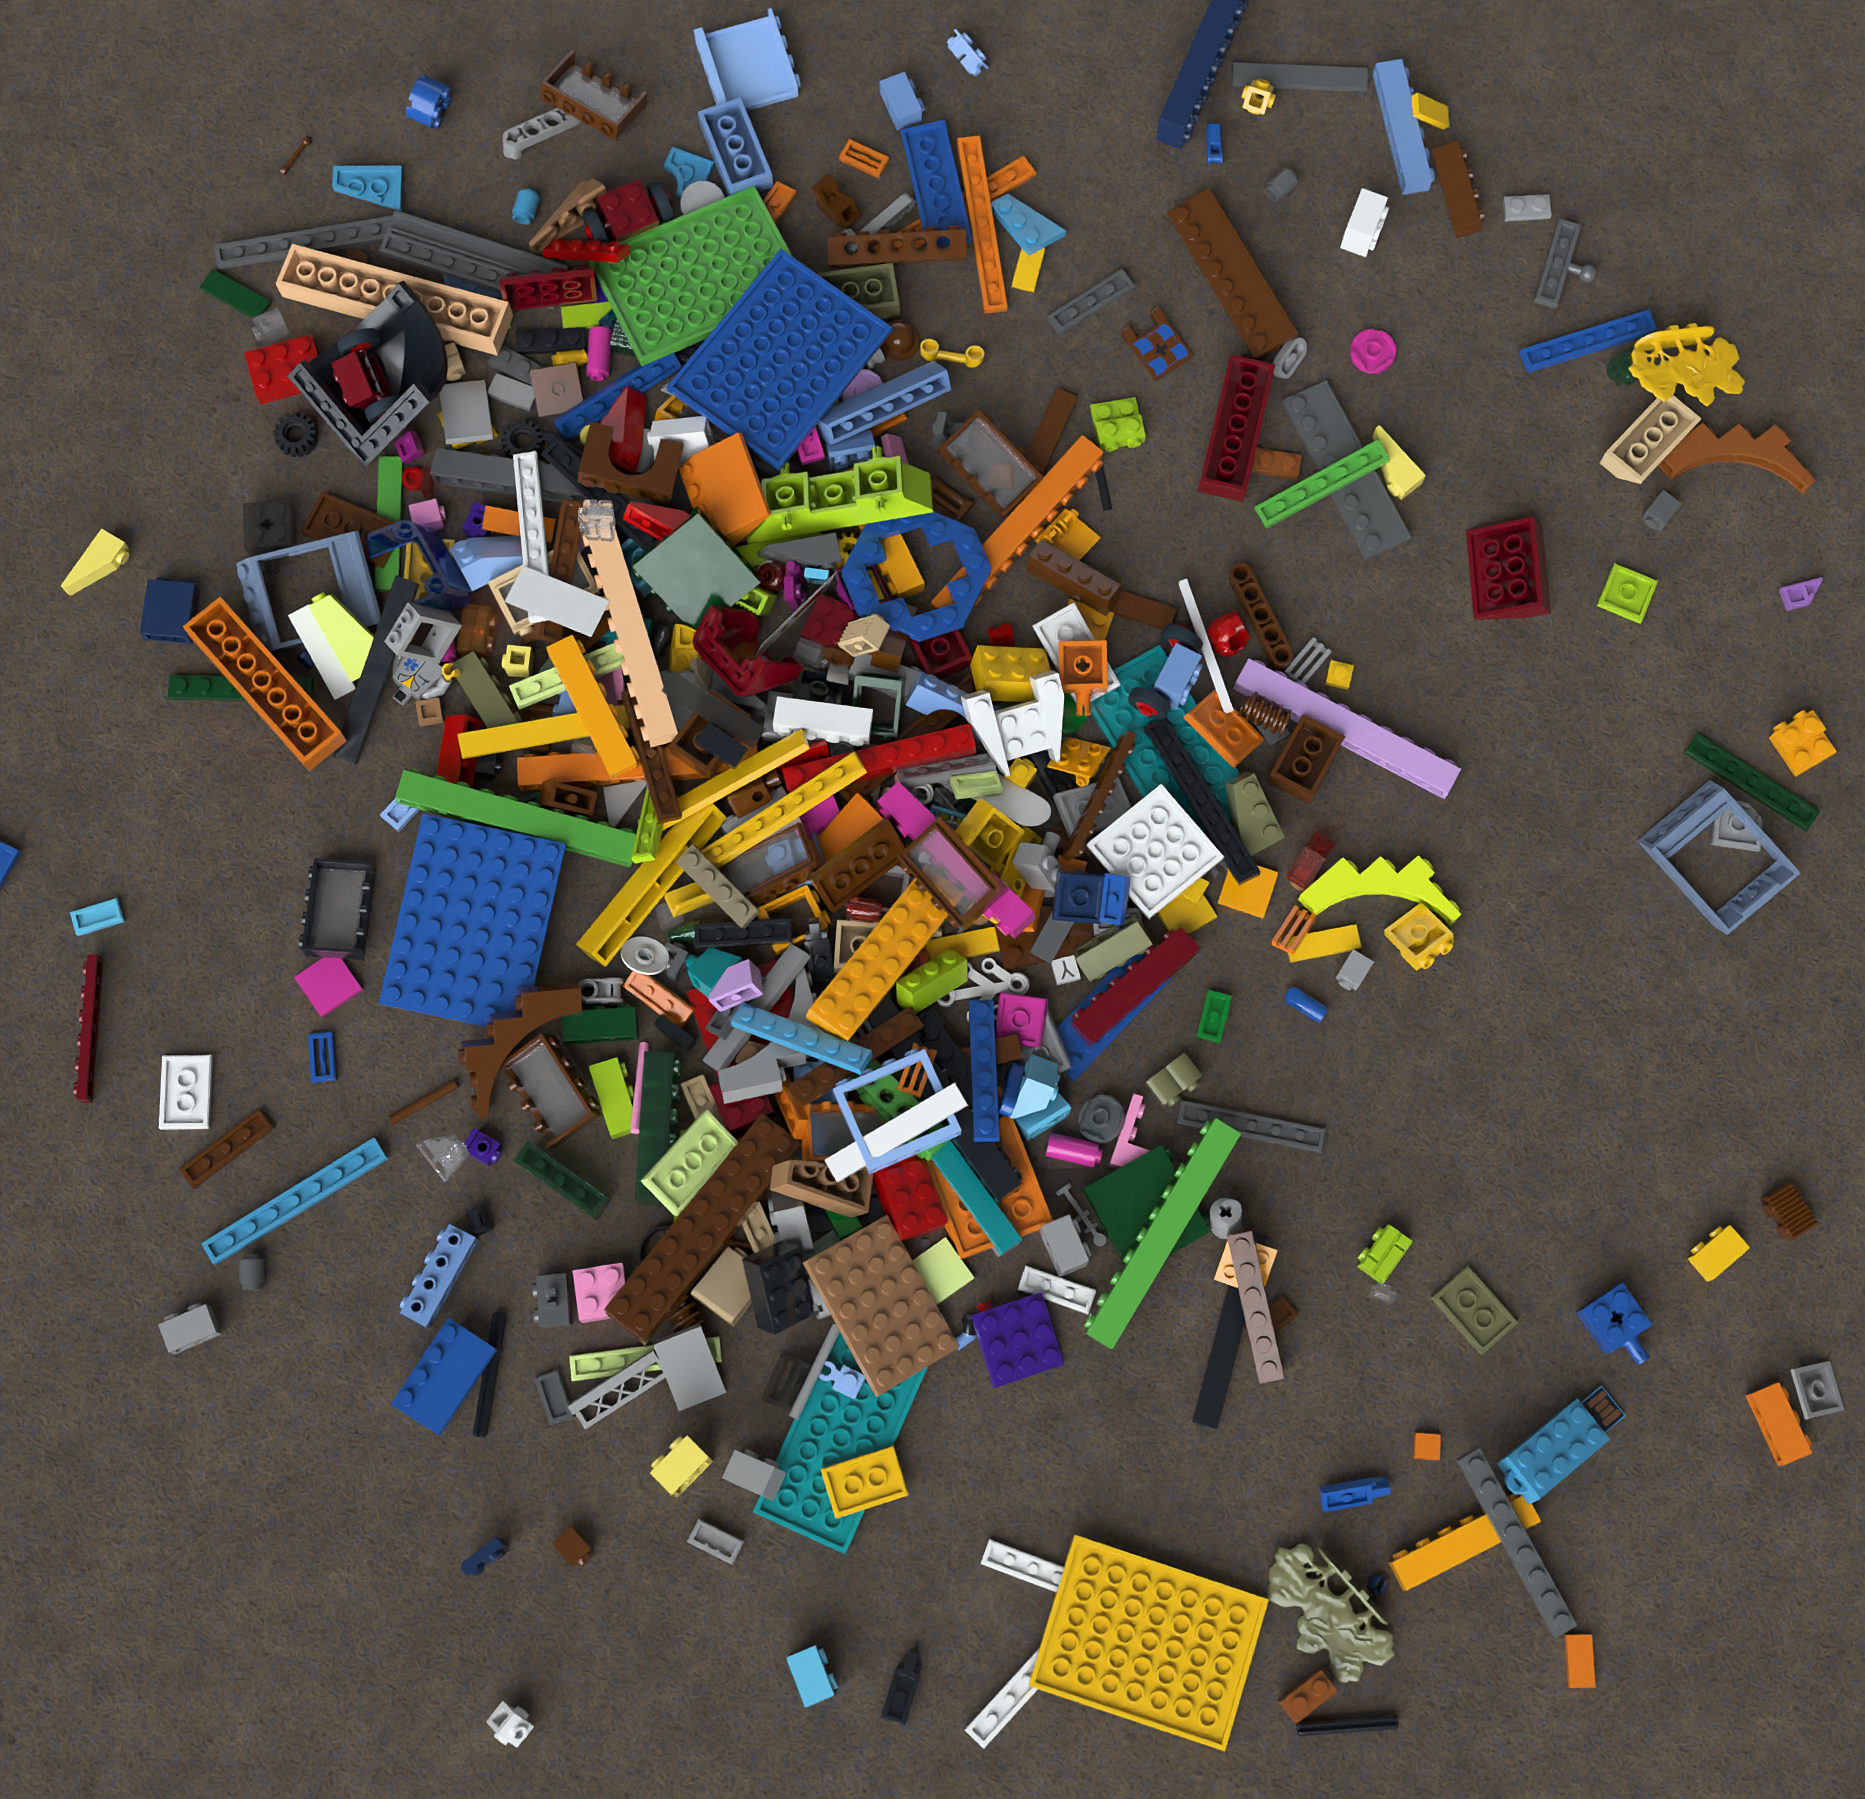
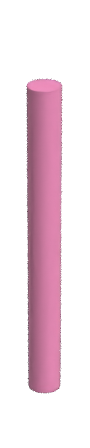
M646 1042L639 1044L630 1130L634 1134L640 1133L649 1051V1044Z

